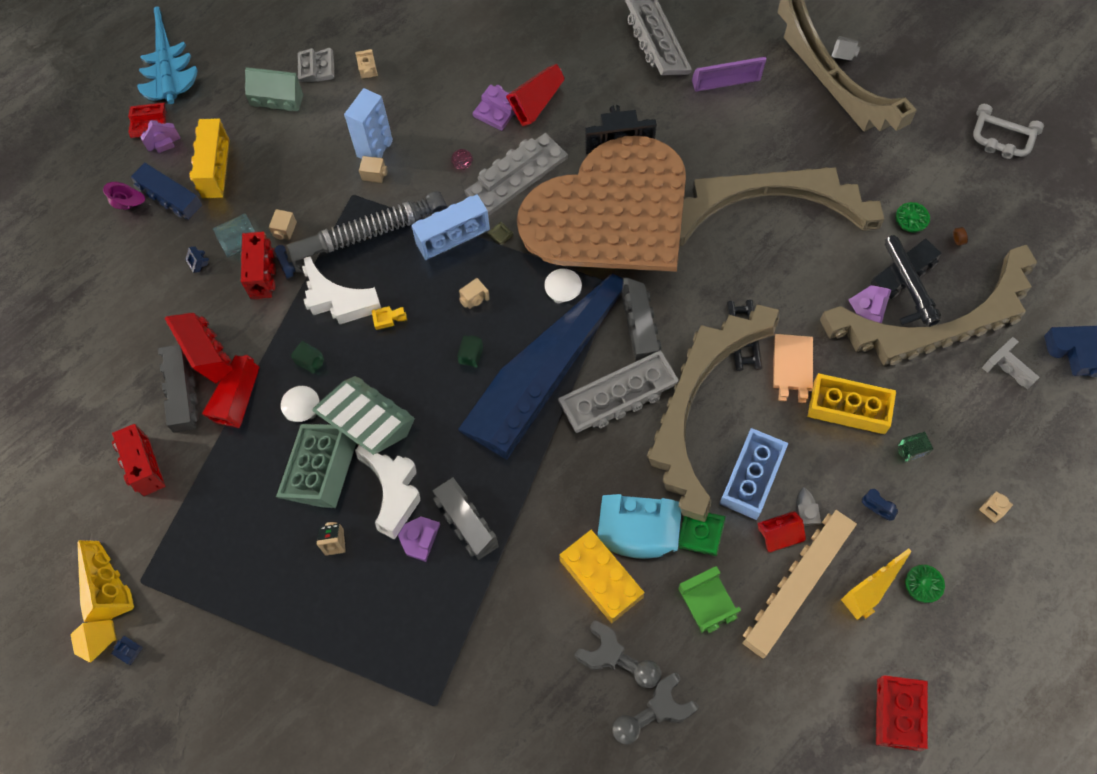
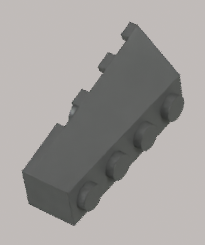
M623 278L622 299L636 362L660 351L661 342L656 339L658 329L657 324H653L652 320L654 318L653 307H649L651 300L649 290L646 291L645 284Z
M454 478L449 479L433 490L435 495L432 498L438 508L442 507L446 513L443 515L447 522L455 525L457 529L454 531L460 541L464 539L468 544L465 548L471 557L475 555L480 560L499 547L496 535L493 531H490L483 517L481 519L478 517L477 509L471 502L467 501L468 497Z

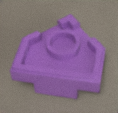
M150 120L148 129L141 135V140L148 152L154 149L158 153L174 148L173 142L181 139L174 124H162L155 120Z
M871 285L850 298L849 302L857 315L882 323L891 290Z
M419 517L404 524L398 533V537L406 555L426 562L439 530L440 522Z

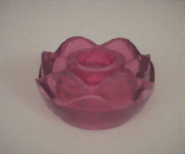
M466 149L456 150L451 157V162L458 169L468 168L473 161L472 154Z

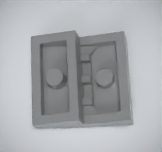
M311 48L298 53V80L300 82L325 81L335 78L334 51L331 48L318 52Z

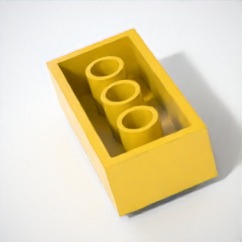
M199 119L198 126L195 128L197 137L193 143L195 152L194 156H192L193 168L190 171V180L193 181L196 191L199 192L202 198H223L230 139L220 119Z
M818 373L813 382L807 417L885 435L892 423L896 390Z
M592 530L588 531L559 554L560 562L611 624L643 599L645 592Z

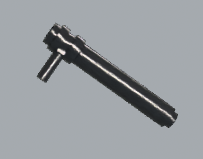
M895 235L887 237L885 239V246L911 294L917 310L916 313L900 318L901 325L903 326L919 319L927 327L940 323L942 320L941 313L935 308L934 300L928 295L900 239Z

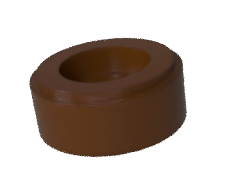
M964 227L955 228L953 231L955 243L958 246L966 245L968 242L966 230Z

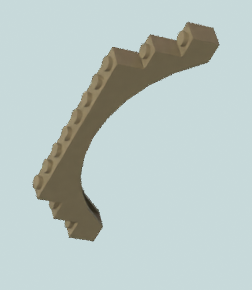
M780 0L778 14L787 23L784 39L864 132L874 126L879 131L889 126L898 131L911 124L917 110L906 97L889 99L877 96L860 87L839 68L820 40L804 0Z
M824 167L822 169H805L800 171L789 170L765 174L754 173L742 176L699 178L694 180V198H684L679 246H684L696 227L711 214L740 200L764 195H786L814 201L844 215L861 230L880 229L884 221V215L880 201L869 200L862 202L858 184L840 185L836 168Z
M1027 245L1011 249L1003 259L999 281L989 298L969 314L951 322L931 327L910 328L885 325L863 318L842 306L824 311L820 321L829 339L834 337L841 338L847 334L856 352L862 350L866 352L874 348L883 366L888 364L896 365L903 359H913L920 353L925 352L928 354L938 347L946 348L952 345L953 342H963L973 335L981 336L988 330H999L1006 324L1010 323L1013 325L1021 321V317L1026 310L1020 300L1027 296V292L1032 287L1026 275L1033 271L1032 269L1037 264V261Z
M756 305L755 311L750 313L749 320L729 315L727 321L723 322L721 330L701 325L699 332L696 331L694 334L693 347L688 349L686 364L683 363L680 374L682 375L679 382L674 385V395L670 396L667 404L669 408L667 413L662 415L661 428L656 431L654 446L649 448L647 454L651 466L666 470L663 477L666 490L683 495L679 501V507L683 516L705 522L712 505L711 498L695 476L687 455L685 443L686 422L692 401L703 381L725 358L749 343L774 335L779 322L778 309Z

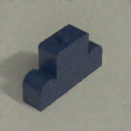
M1097 326L1051 327L1044 335L1048 353L1054 358H1062L1067 354L1072 375L1097 377Z

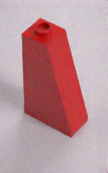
M558 64L547 67L506 95L522 126L532 124L565 80Z
M248 355L234 356L230 363L233 370L221 379L202 412L212 422L240 428L260 368L254 363V359Z

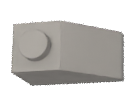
M839 36L831 57L852 60L854 56H858L860 46H858L859 41Z

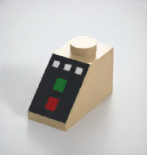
M329 522L325 526L319 527L317 546L325 556L346 552L344 529L336 522Z

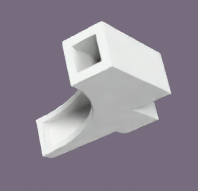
M311 256L303 258L305 265L302 268L305 277L308 276L310 280L306 281L309 290L305 291L307 298L304 299L306 309H310L313 315L331 311L333 319L337 318L340 325L372 315V310L381 308L375 287L370 289H350L336 285L326 279L316 269Z
M359 445L356 449L358 460L372 469L379 478L383 488V502L379 516L375 521L376 528L379 532L395 539L420 502L418 490L414 486L408 485L416 474L415 464L406 457L397 456L393 461L387 455L382 456L378 453L373 455Z

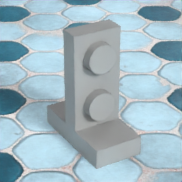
M1012 337L984 364L982 369L988 373L998 364L1004 372L1009 373L1016 379L1018 384L1028 390L1040 377L1010 352L1019 342Z

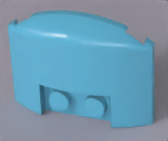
M621 494L603 495L597 537L611 552L630 558H657L672 550L676 552L678 551L681 522L679 501L665 498L627 497Z

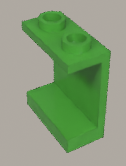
M717 566L680 583L678 588L702 633L705 631L711 633L719 629V624L725 621L729 624L737 620V615L741 611L740 607L735 608L720 581V571Z

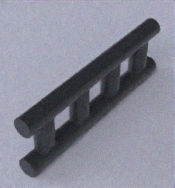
M751 299L746 300V306L735 307L734 301L727 302L729 315L736 316V314L747 313L749 320L751 311H754L753 300ZM759 340L744 346L752 347L753 356L742 357L741 348L734 352L736 371L744 370V364H754L756 370L763 368Z

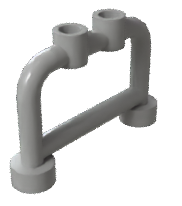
M988 104L979 105L976 112L978 120L973 136L979 144L985 146L986 152L1002 151V157L1006 159L1012 158L1013 155L1023 157L1031 153L1037 135H1040L1043 131L1044 124L1042 122L1031 121L1029 127H1025L991 116L993 109ZM986 121L1029 135L1025 149H1017L1013 144L1005 145L998 143V140L995 138L986 139L982 137L981 130L984 122Z

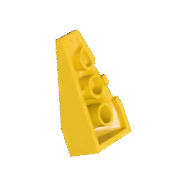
M78 541L80 606L84 622L110 620L134 608L130 589L120 580V573L118 570L115 571L110 564L111 559L99 541Z
M910 549L894 558L886 567L883 566L876 573L866 578L841 599L857 620L862 616L866 619L875 612L873 608L880 602L912 552Z

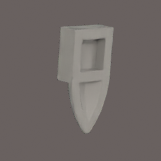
M803 487L797 497V513L803 519L804 526L820 525L819 506L816 504L812 494Z

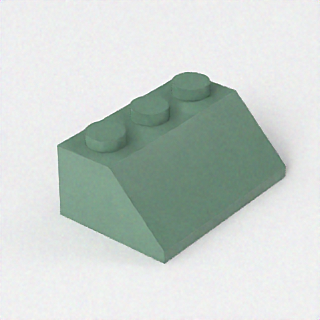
M248 67L245 69V95L250 106L299 111L304 94L296 73Z

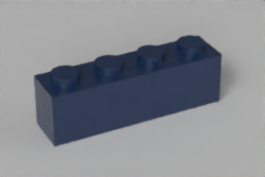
M145 162L131 176L134 182L133 186L139 192L144 191L149 198L154 201L158 200L166 209H172L180 218L183 216L189 220L202 206L196 194Z

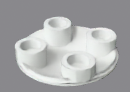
M557 269L551 272L545 280L546 293L556 303L570 301L581 293V279L572 270Z
M294 387L288 390L281 400L282 413L289 421L302 422L313 419L317 414L312 410L319 403V397L310 387Z

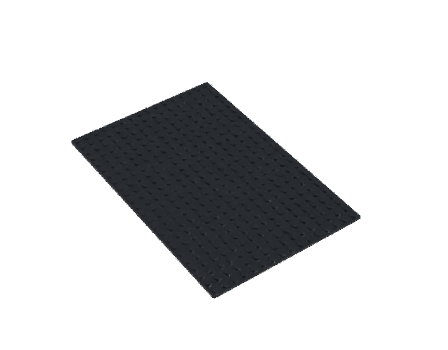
M352 195L334 229L337 228V225L341 227L343 223L345 225L349 224L348 221L353 223L354 219L356 221H359V218L365 219V216L370 220L372 219L370 214L373 215V218H376V212H378L379 216H382V210L384 214H388L387 208L390 210V213L394 211L392 207ZM405 223L404 227H401L399 224V229L394 227L393 231L388 228V233H385L383 230L382 235L377 231V237L372 234L371 239L366 237L365 241L361 239L360 242L355 241V244L349 243V246L345 244L343 248L339 246L338 250L334 248L332 252H321L314 265L326 279L336 285L350 289H370L375 287L381 308L390 306L391 310H396L403 307L407 320H394V326L376 330L372 315L340 325L337 318L333 319L331 311L313 315L310 309H306L304 299L307 298L305 291L309 290L306 281L310 280L307 276L258 365L260 368L240 428L224 426L140 582L161 593L436 707L439 704L562 416L563 409L558 402V398L572 392L599 327L507 460L461 433L458 429L499 371L604 280L561 265L548 263L541 258L479 237H474L425 260L416 245L412 226H408ZM557 269L572 270L581 279V293L570 301L556 303L546 293L545 280L551 272ZM478 278L487 288L489 300L483 299L482 303L478 306H473L471 309L465 308L459 300L461 298L459 290ZM356 376L415 418L407 437L378 452V454L382 456L387 455L393 461L397 456L406 457L415 464L416 474L408 485H412L418 490L420 502L406 523L419 517L440 522L439 530L426 562L407 556L398 535L395 539H392L377 530L375 521L382 507L383 488L379 478L372 469L358 460L356 449L359 444L357 443L336 508L318 507L276 497L300 425H331L319 415L302 422L289 421L281 410V400L288 390L297 386L310 387L317 393L320 402L343 381ZM451 478L456 480L468 497L467 501L471 502L477 509L478 517L480 519L483 517L490 531H493L497 537L499 547L480 560L475 555L473 557L470 556L465 548L468 544L464 539L460 541L454 531L457 528L453 523L449 524L443 515L446 512L442 507L438 508L432 499L435 497L433 490ZM329 522H336L344 529L345 553L325 556L317 546L320 526H325Z

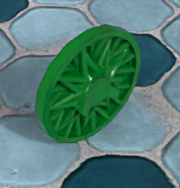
M914 202L904 203L896 212V221L902 229L908 232H921L927 228L930 222V214L921 204Z
M917 565L906 575V589L916 601L933 603L944 594V578L934 567Z

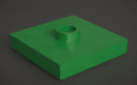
M708 513L705 522L684 516L679 533L678 548L717 556L726 516Z

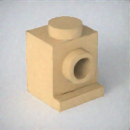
M372 49L355 52L361 79L378 76Z
M478 278L459 290L461 297L459 300L465 308L471 309L473 306L481 304L483 299L489 300V292Z
M996 491L979 510L996 523L1009 511L1013 504L1009 502L1005 495L999 494ZM988 507H990L991 509H993V510H994L996 513H998V514L996 515V514H995L994 512H992Z

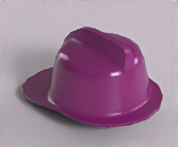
M109 182L104 185V194L107 196L109 204L116 209L128 210L132 206L140 205L145 201L144 194L124 183Z

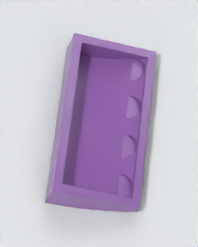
M766 57L697 68L692 78L694 90L697 92L760 81Z

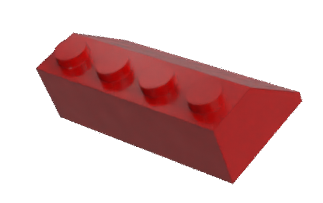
M195 313L171 315L164 318L194 370L215 384L233 370L229 363L231 359L222 351L224 347L215 339L216 334L208 327L209 322L203 316L199 317Z

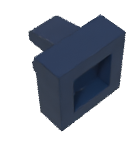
M196 246L189 247L185 259L193 273L200 272L201 267L207 266L209 263V258H204L205 251L198 250Z
M123 636L113 647L114 650L111 654L126 664L131 665L143 647L128 637Z

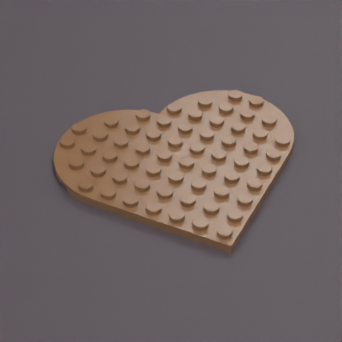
M625 136L607 141L588 154L581 164L578 175H564L552 178L538 185L525 197L517 215L519 236L524 246L533 255L536 254L543 261L556 265L677 272L686 185L684 164L680 156L671 147L653 138Z

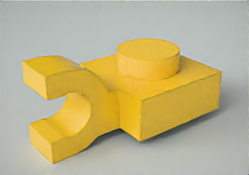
M390 306L372 310L376 330L394 326V320H407L403 307L391 310Z

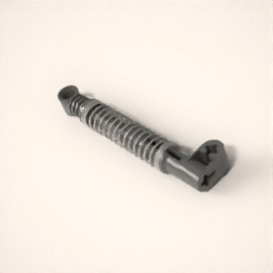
M434 191L429 193L425 197V201L422 199L421 202L416 201V203L411 201L402 203L403 209L398 204L399 210L397 211L393 206L394 212L390 213V210L387 208L388 214H384L382 210V216H379L378 212H376V218H373V215L370 214L372 218L368 220L367 216H365V219L359 218V221L354 219L353 223L348 221L349 224L347 225L343 223L341 227L337 225L335 229L333 227L329 231L325 229L319 231L317 235L287 244L296 271L299 273L304 272L302 268L305 265L303 258L321 252H332L334 248L338 250L339 246L343 248L345 244L349 246V243L355 244V241L360 242L361 239L365 241L366 237L371 239L372 234L377 237V231L382 235L383 230L385 233H388V228L391 231L394 230V227L399 229V224L401 227H404L405 223L409 226L421 219V217L424 218L425 215L427 217L429 214L432 215L435 212L448 208L441 192Z

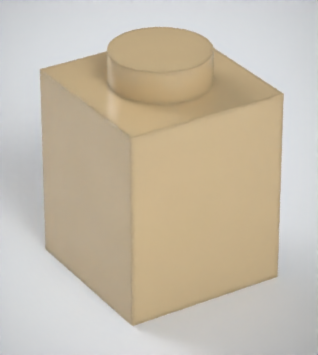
M362 156L359 168L362 181L382 183L384 176H387L388 170L384 159Z
M275 210L269 225L273 237L279 240L291 239L297 223L292 212Z

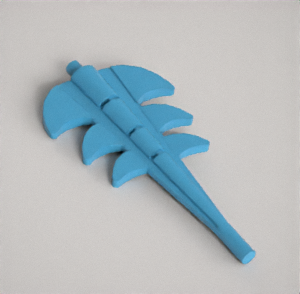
M154 7L155 52L140 56L144 62L154 65L139 69L143 76L154 80L145 84H138L137 87L145 98L152 101L165 98L168 104L172 105L174 104V99L177 98V94L187 91L194 84L197 77V67L193 66L188 70L179 72L188 65L191 55L186 53L181 57L174 58L183 52L186 44L181 42L170 47L162 22L161 10L159 7Z

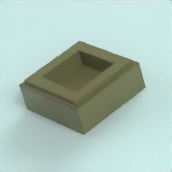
M499 222L488 232V236L497 244L503 245L513 236V232L502 222Z

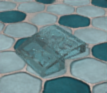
M246 213L213 228L227 257L242 251V233L255 232Z

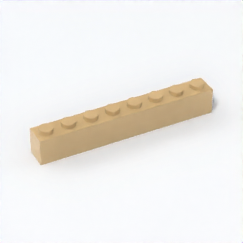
M835 510L832 515L827 514L822 521L825 525L823 529H817L811 537L814 540L811 546L806 544L800 555L803 557L800 562L795 560L789 569L792 573L788 579L784 576L777 587L780 590L777 595L771 594L766 601L769 605L765 611L761 609L755 617L756 625L753 628L749 626L743 634V637L746 639L742 644L762 659L767 656L857 525V523L838 510Z

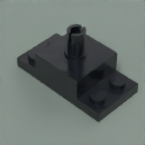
M613 105L609 108L610 113L601 114L600 126L585 128L586 154H589L601 144L625 136H643L655 139L656 119L638 121L636 110L620 111V106L616 105L615 111Z

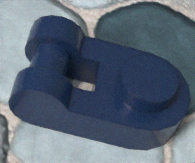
M276 246L275 253L286 279L293 277V273L296 271L293 263H288L285 246Z
M870 489L862 498V503L882 518L893 521L898 514L896 505L880 497L878 490Z

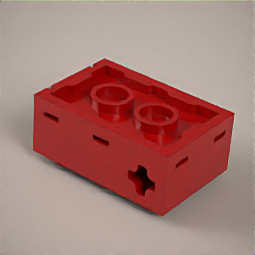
M265 232L242 233L241 283L250 299L273 298V291L275 290L273 275L276 273L273 259L276 258L275 248L271 247V240L267 238Z
M135 423L113 432L114 440L112 445L115 451L119 453L120 457L117 459L121 468L125 470L126 474L123 477L128 486L131 485L135 492L138 491L143 497L166 487L149 437Z
M886 675L877 679L876 746L913 751L928 749V681Z

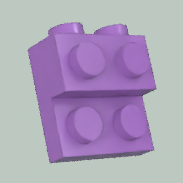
M490 84L481 96L482 101L474 110L473 117L502 131L515 114L506 98V95L509 93L505 92L499 85L493 86Z

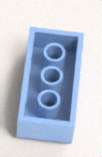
M363 88L344 116L357 157L361 159L362 156L382 158L383 152L392 144L393 140L383 98Z
M478 194L467 197L465 200L452 204L448 208L435 212L431 216L418 220L411 225L416 245L425 260L490 230L488 210Z
M751 428L719 505L757 520L788 443Z

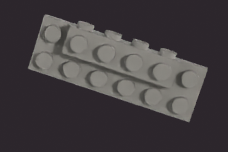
M625 0L631 12L628 16V24L634 28V36L638 37L640 49L646 53V61L650 62L652 67H657L661 75H689L692 69L658 0Z
M546 133L536 140L533 138L530 140L525 139L516 150L510 149L502 160L496 159L488 170L486 168L482 169L479 173L478 181L465 190V195L470 197L478 194L488 210L489 216L568 159V154Z
M660 350L558 398V402L573 429L578 433L590 426H593V428L596 426L603 428L608 425L609 420L613 418L619 420L630 410L636 412L648 401L651 404L657 402L662 392L674 387L679 380Z

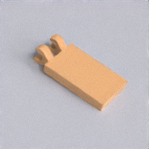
M774 335L773 388L779 389L778 401H787L789 396L788 389L798 390V403H806L808 391L813 389V337Z

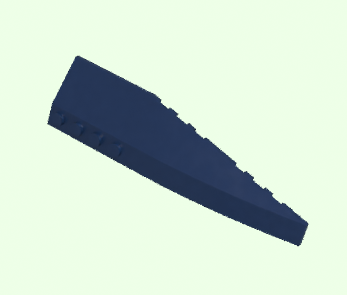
M612 273L506 364L496 375L458 431L507 460L621 295L623 278Z

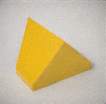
M112 620L82 623L70 634L74 654L90 663L113 641L117 640Z

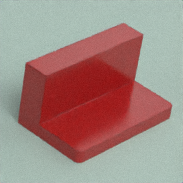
M795 511L757 523L758 530L765 537L768 552L806 541L803 519Z

